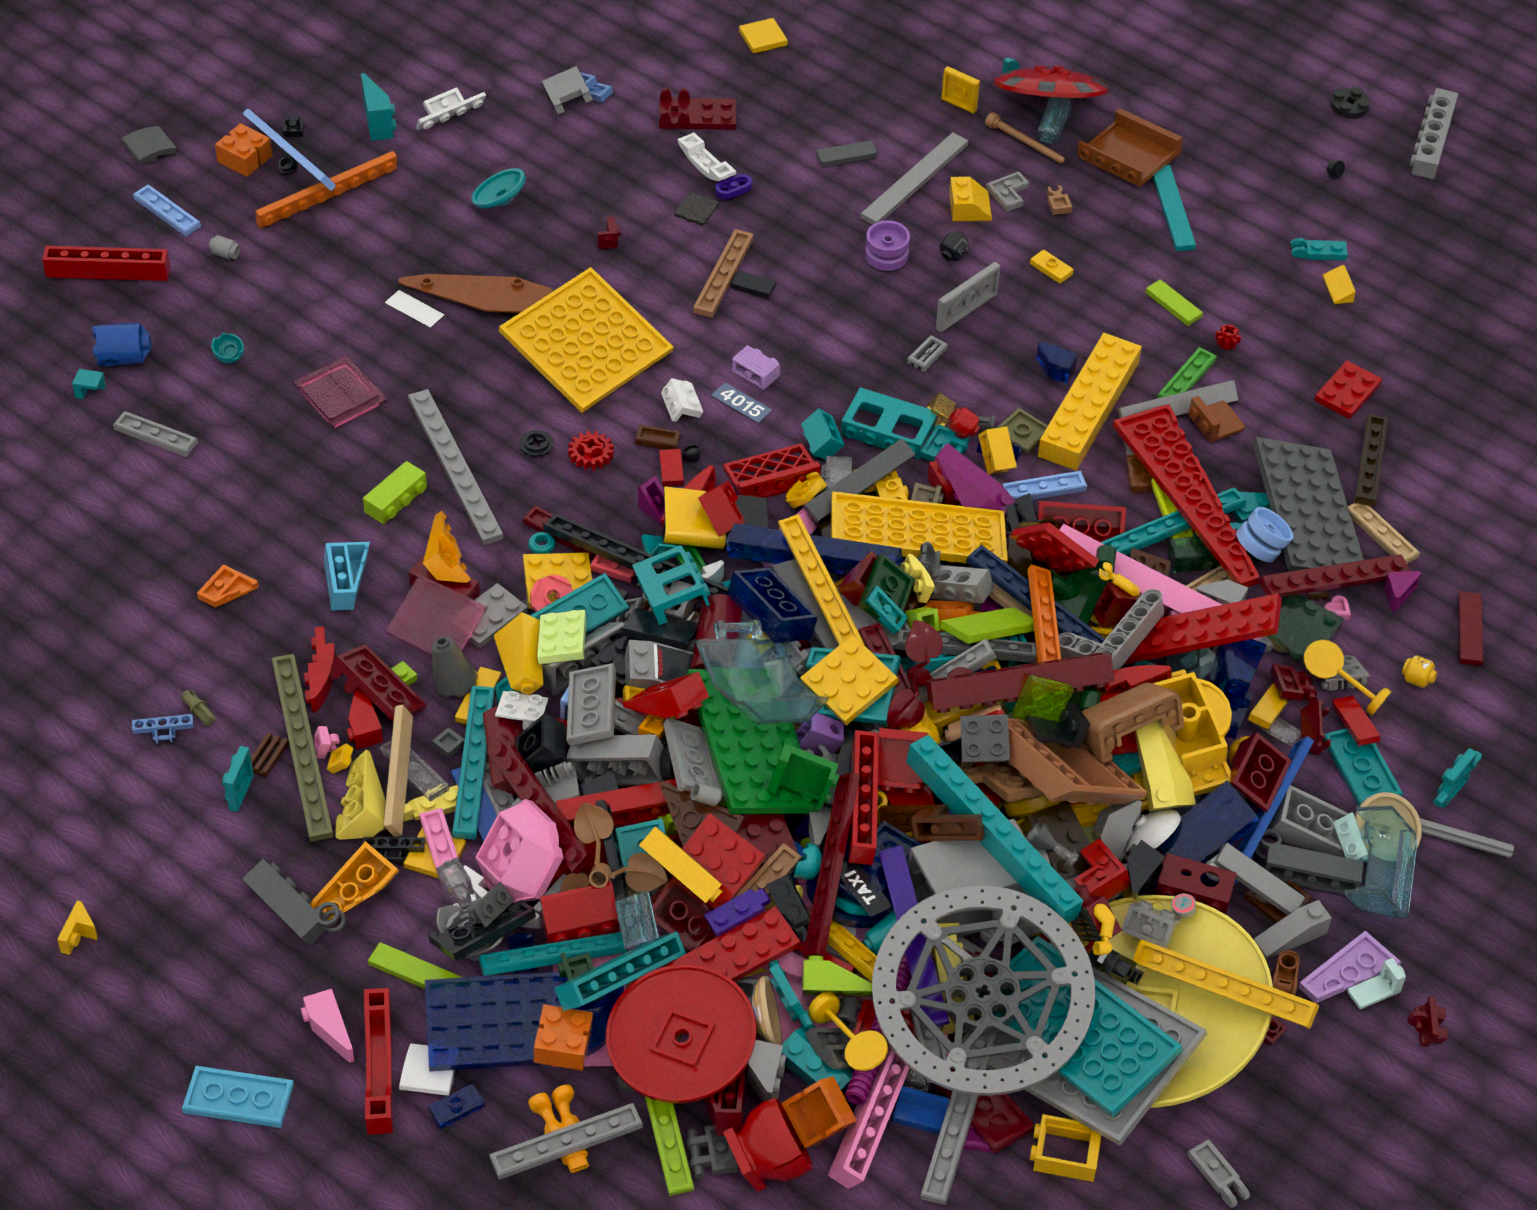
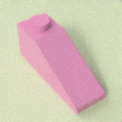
M332 989L303 997L305 1007L301 1008L304 1022L309 1021L312 1031L349 1063L354 1062L353 1048Z

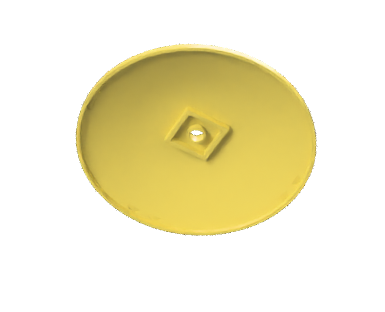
M1144 895L1138 896L1136 899L1133 897L1122 898L1108 902L1122 930L1130 904L1144 900L1152 903L1153 908L1157 910L1166 909L1172 911L1171 902L1174 896ZM1196 901V912L1189 918H1179L1181 919L1180 924L1176 925L1167 949L1273 987L1270 970L1260 948L1252 937L1230 917L1215 908ZM1121 931L1112 939H1109L1108 942L1111 943L1113 950L1132 960L1141 939ZM1080 940L1084 947L1089 944L1088 941ZM1136 965L1135 968L1144 972L1138 985L1130 981L1124 985L1206 1029L1207 1036L1150 1108L1177 1105L1204 1096L1234 1078L1255 1056L1269 1029L1272 1018L1271 1014Z

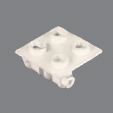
M503 691L495 716L522 720L523 729L525 730L544 714L548 698L536 694L526 695L516 691Z

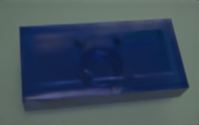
M472 1083L428 1105V1110L438 1127L442 1129L485 1107V1102Z

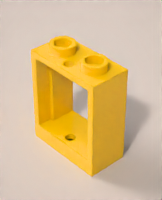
M1042 1114L1041 1124L1036 1123L1033 1137L1038 1139L1037 1146L1032 1145L1030 1160L1035 1161L1033 1171L1094 1182L1101 1135L1076 1120ZM1050 1134L1089 1142L1086 1164L1042 1156L1045 1135Z

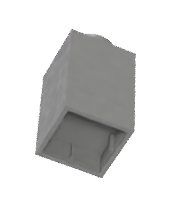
M1010 819L1009 821L1023 835L1015 819ZM1033 835L1025 837L1029 843ZM933 841L912 847L910 850L907 865L918 903L949 889L974 885L1003 887L1028 895L979 841ZM1035 848L1050 864L1046 850ZM978 909L957 912L935 922L937 924L959 922V925L991 921L994 910ZM976 932L957 934V938L970 935Z

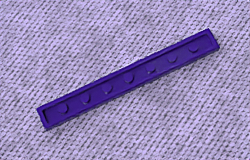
M902 845L879 851L897 921L908 910L918 904ZM918 934L905 951L911 976L914 974L927 940L922 934ZM931 952L916 988L917 990L939 984ZM942 992L924 997V999L944 1003ZM920 1006L937 1027L950 1024L947 1012Z

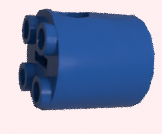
M140 322L93 326V337L96 338L97 345H93V355L97 357L98 366L145 363V358L151 351L152 344L150 334Z

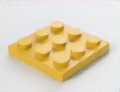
M589 553L523 554L528 609H532L530 600L532 587L540 578L548 577V575L562 576L570 582L573 591L592 580ZM552 592L551 595L547 594L550 602L558 600L555 592Z
M851 635L800 677L801 682L845 725H848L899 683L898 677L854 635Z

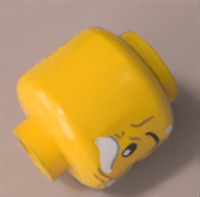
M1418 655L1411 659L1408 658L1402 669L1405 681L1420 688H1425L1429 683L1433 684L1438 674L1435 671L1433 661Z

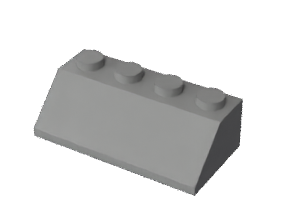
M610 622L585 637L584 659L542 664L543 685L553 696L569 686V672L590 668V660L622 634V628L625 624L623 622Z

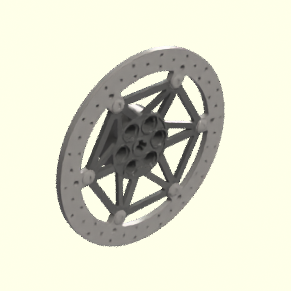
M974 885L949 889L924 899L908 910L894 924L885 937L875 961L872 977V997L876 1018L883 1035L894 1052L908 1067L930 1082L946 1089L971 1095L991 1096L1013 1093L1032 1087L1052 1076L1071 1059L1083 1042L1090 1026L1095 1003V981L1090 959L1082 942L1070 925L1058 913L1046 904L1024 893L1003 887ZM979 909L1002 912L1001 919L941 928L935 922L945 916L967 910ZM1023 919L1039 929L1057 948L1066 967L1056 968L1017 926L1018 921ZM997 929L980 956L974 958L948 937L950 935ZM918 934H922L927 940L907 991L898 992L896 991V979L900 962L911 942ZM1005 935L1003 960L999 961L989 957L1002 936ZM1013 935L1017 937L1047 971L1013 972L1009 968ZM943 945L962 959L963 962L953 968ZM932 947H935L947 973L948 980L947 982L917 990L916 988ZM990 971L994 972L997 976L991 978L986 976L985 973ZM968 975L972 980L964 981L960 977ZM1044 980L1024 992L1020 990L1019 981ZM1062 986H1070L1071 1000L1067 1018L1058 1035L1047 1045L1041 1037L1058 990ZM1049 987L1050 992L1036 1030L1032 1031L1019 1010V1003ZM1007 989L1013 994L1006 996L1001 991ZM945 993V1003L924 999V997L934 994ZM961 997L964 1001L956 1003L952 998ZM920 1006L948 1013V1016L956 1025L954 1043L949 1041ZM910 1009L949 1053L946 1060L931 1053L914 1037L902 1017L901 1010ZM1000 1011L1005 1016L996 1017L993 1015V1012ZM970 1015H977L980 1020L972 1021L968 1017ZM1014 1018L1024 1034L1008 1027ZM963 1031L971 1034L964 1044H962ZM999 1032L1020 1041V1043L970 1050V1047L980 1036L993 1035ZM1027 1051L1033 1057L1021 1064L1004 1069L975 1070L964 1067L966 1060L1014 1052Z

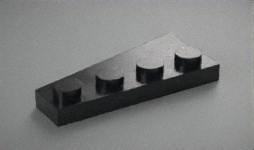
M523 900L511 903L487 927H484L482 923H469L461 927L455 924L447 927L448 931L438 935L437 932L428 934L431 944L456 962L479 948L485 947L497 938L505 936L517 927L525 925L536 917L534 908Z

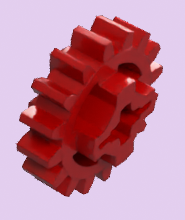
M587 431L586 435L580 432L579 438L573 436L572 442L568 444V457H570L571 463H576L577 468L584 466L585 471L588 467H591L593 471H595L596 467L603 469V464L609 465L610 459L614 458V444H612L611 438L606 439V434L599 436L598 431H595L594 434Z

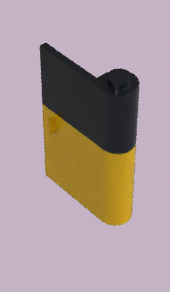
M664 487L665 520L662 530V543L755 553L754 551L771 538L769 537L766 498L737 495L739 499L735 503L745 522L719 536L698 499L706 491Z

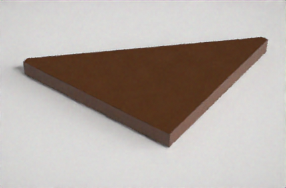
M664 781L660 782L682 846L686 844L709 813L738 834L745 819L744 816L729 814L728 809L719 805L711 806L691 799L689 792L684 790L682 792L678 791L677 787Z

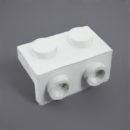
M671 378L661 394L672 421L677 422L682 414L700 418L703 409L692 383Z

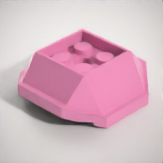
M524 799L516 806L499 812L475 858L487 887L491 890L501 881L514 900L512 903L519 900L524 902L540 900L564 857L562 849L559 847L556 823L533 801Z

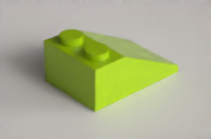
M809 956V959L803 962L802 995H820L828 991L833 992L836 996L872 997V983L831 961L823 960V956Z

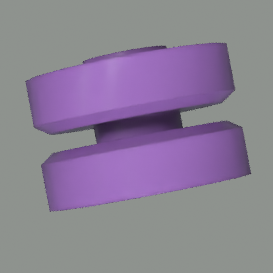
M880 221L870 226L866 234L865 258L869 265L882 271H894L906 265L909 259L910 232L904 225L895 221Z

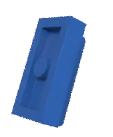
M902 1086L892 1122L940 1134L949 1099Z

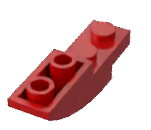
M315 627V637H311L312 650H316L317 654H312L313 663H308V672L304 673L305 686H309L310 689L305 690L306 704H311L312 713L317 712L323 705L334 681L330 670L336 658L334 643L326 644L324 627Z

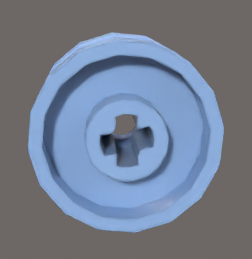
M1257 507L1248 517V521H1245L1236 532V536L1242 546L1250 554L1265 562H1273L1281 553V548L1284 549L1293 540V532L1289 525L1278 514L1264 507Z

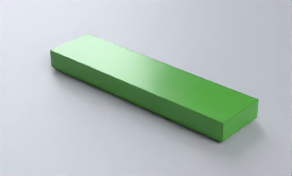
M1199 347L1159 392L1157 398L1191 390L1214 364L1217 356Z

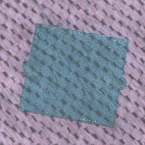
M1200 649L1167 656V666L1171 667L1172 673L1183 669L1188 672L1199 667Z

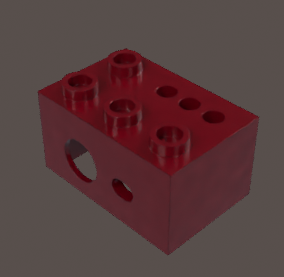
M1167 853L1155 895L1175 897L1183 893L1189 894L1194 897L1195 901L1215 908L1226 915L1237 873ZM1181 872H1189L1191 876L1182 875ZM1204 873L1215 874L1219 879L1218 885L1214 887L1205 886L1200 880L1201 875Z

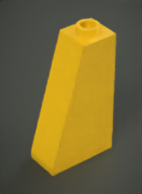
M521 612L495 633L494 639L511 688L523 694L531 695L543 686L542 664H539L537 658L540 620Z
M654 827L640 843V847L705 903L708 900L714 902L722 892L719 889L722 884L658 827Z

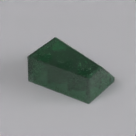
M1299 594L1281 597L1278 634L1269 635V637L1276 640L1279 644H1284L1291 650L1290 655L1295 659L1300 658L1303 661L1304 653L1311 643L1318 640L1333 642L1336 639L1344 618Z

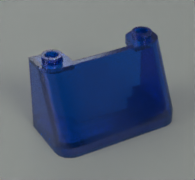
M1254 639L1219 645L1209 682L1222 690L1229 701L1232 717L1230 729L1225 737L1232 739L1236 738L1251 704L1254 693L1249 692L1247 694V691L1267 644Z

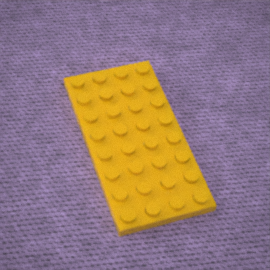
M832 491L831 548L854 550L862 553L873 551L874 553L903 557L913 554L916 558H919V555H922L920 546L924 542H930L935 551H941L940 560L950 563H968L966 562L967 557L982 544L1005 563L1008 562L1004 511Z

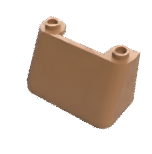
M1148 682L1082 711L1090 723L1083 742L1102 764L1113 759L1111 755L1112 749L1115 746H1122L1121 737L1157 720L1162 727L1169 724L1173 731L1184 727L1180 696L1173 690Z

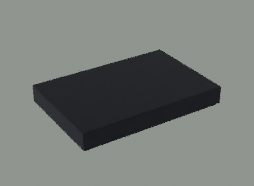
M635 608L622 628V635L688 650L696 636L698 623L665 615L668 622L659 625L653 612Z

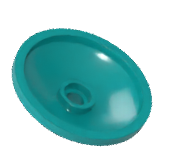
M518 168L498 172L486 179L475 189L471 200L476 207L483 209L508 205L523 188L526 176Z

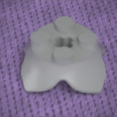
M480 899L471 902L465 910L452 905L438 908L437 926L440 933L447 932V927L455 924L459 927L469 924V913ZM503 937L497 938L485 947L470 953L465 958L473 961L479 960V955L486 954L501 943Z

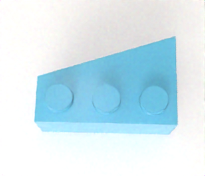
M370 542L326 543L324 567L331 611L354 610L368 558Z

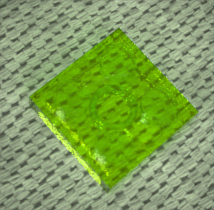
M1029 675L1012 711L1013 717L1025 720L1026 715L1059 722L1060 714L1066 708L1074 691L1073 686Z

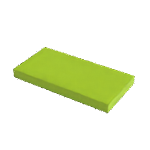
M1014 607L941 620L940 628L963 642L971 644L981 642L984 639L991 640L1033 632L1034 623L1033 617Z

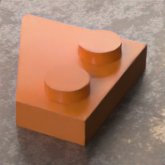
M223 564L197 592V598L216 608L257 589L259 584L257 580Z

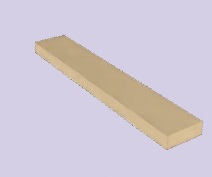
M398 705L395 708L384 827L394 837L402 836L413 724V716L404 705Z

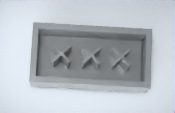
M614 735L611 738L570 745L566 760L567 762H572L573 766L576 767L577 777L581 783L586 782L585 778L591 775L594 779L606 774V769L611 767L613 768L618 786H638L663 781L660 774V756L664 746L657 735Z

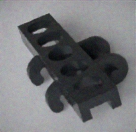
M364 837L363 843L366 841L368 844H374L371 847L377 852H383L384 858L388 861H399L400 865L405 861L407 852H425L424 846L426 844L425 837ZM392 841L398 842L396 846H390ZM389 850H399V856H389Z

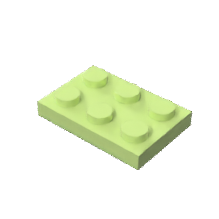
M585 610L548 613L540 616L537 654L539 664L584 659L587 618Z

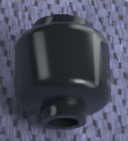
M959 231L948 233L939 245L942 252L941 256L947 261H959L969 249L968 238Z

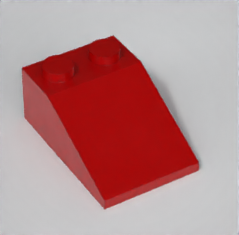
M698 671L650 686L622 702V705L628 709L665 719L672 716L679 719L688 715V710L691 711L703 705L702 701L707 699L709 694Z

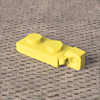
M458 785L409 801L405 804L403 822L414 818L415 820H420L419 813L439 808L443 809L444 815L454 812L456 810Z

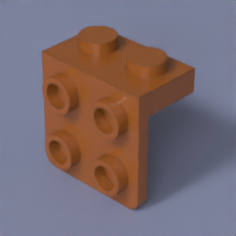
M1199 396L1191 398L1188 416L1210 443L1244 430L1245 425L1225 401H1219L1207 406Z

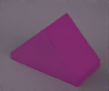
M653 476L638 487V508L661 524V518L664 514V489L657 477Z
M1388 572L1384 589L1391 611L1395 612L1415 591L1420 581L1421 572Z

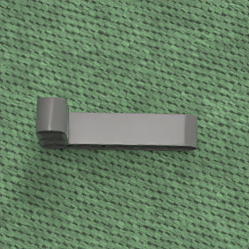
M1156 589L1145 591L1102 644L1068 632L1059 634L1061 659L1107 652L1111 654L1113 670L1120 669L1163 616L1162 593Z

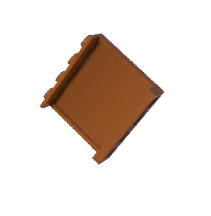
M1121 108L1115 111V121L1088 144L1082 141L1078 142V158L1139 187L1151 179L1182 151L1181 136Z

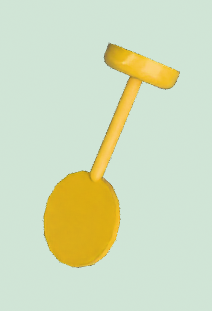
M1318 640L1307 647L1303 660L1306 669L1317 678L1328 679L1337 674L1341 675L1372 700L1366 709L1370 716H1373L1391 694L1389 689L1383 688L1375 696L1342 670L1344 656L1342 650L1335 643L1328 640Z
M828 991L818 995L808 1008L809 1017L818 1024L827 1023L832 1020L851 1039L845 1049V1059L848 1065L857 1071L872 1070L879 1066L886 1058L888 1052V1043L884 1036L877 1031L870 1030L854 1035L836 1016L840 1008L839 998L833 992Z

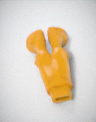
M571 1085L559 1086L553 1091L551 1096L552 1102L561 1117V1123L554 1116L552 1104L547 1093H539L529 1099L528 1104L531 1111L540 1115L546 1122L544 1134L580 1122L570 1112V1102L574 1097V1090ZM586 1149L561 1157L562 1163L568 1166L570 1173H575L589 1167Z

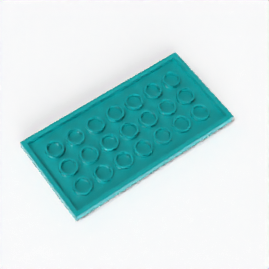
M1039 936L1032 941L1056 968L1066 967L1058 950ZM1026 947L1010 961L1009 968L1013 972L1047 971ZM1094 979L1095 1003L1089 1029L1076 1053L1057 1073L1114 1117L1182 1053L1183 1048L1181 1044ZM1044 980L1019 981L1020 990L1024 992ZM1062 986L1058 990L1041 1037L1047 1045L1058 1035L1067 1018L1071 1000L1070 986ZM1049 987L1019 1003V1010L1032 1031L1036 1030L1050 992ZM1007 989L1001 991L1006 996L1013 994ZM1000 1011L993 1012V1015L996 1017L1005 1016ZM1014 1018L1008 1027L1024 1034Z

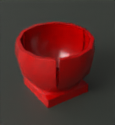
M776 1097L762 1102L749 1113L741 1131L736 1132L731 1127L723 1132L742 1175L757 1192L767 1188L764 1183L766 1179L788 1182L803 1177L814 1169L807 1149L802 1148V1142L781 1102Z

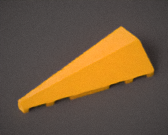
M441 510L434 517L423 564L436 580L467 583L471 578L465 572L467 569L464 563L460 564L461 552L455 537L450 533L452 530L450 525H445L447 516Z

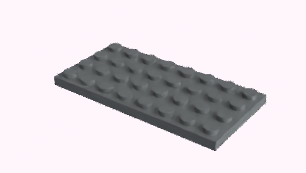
M1255 437L1252 443L1271 511L1278 514L1293 532V540L1282 549L1288 571L1364 560L1331 450Z

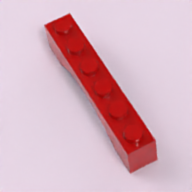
M389 988L364 989L366 1039L365 1122L367 1135L393 1133Z

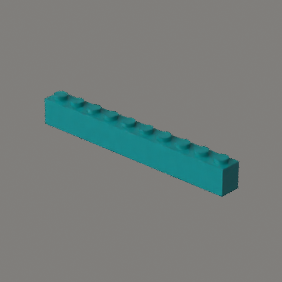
M929 735L910 744L906 763L944 804H948V808L954 815H982L985 838L979 842L1029 896L1046 904L1067 923L1078 918L1084 900Z

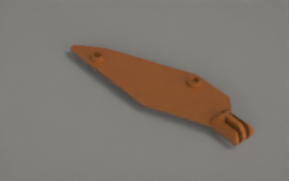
M423 274L398 279V283L486 312L521 313L553 292L549 287L517 277Z

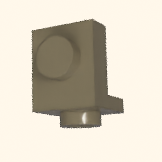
M915 482L911 500L941 504L944 493H940L942 486L937 485L934 488Z

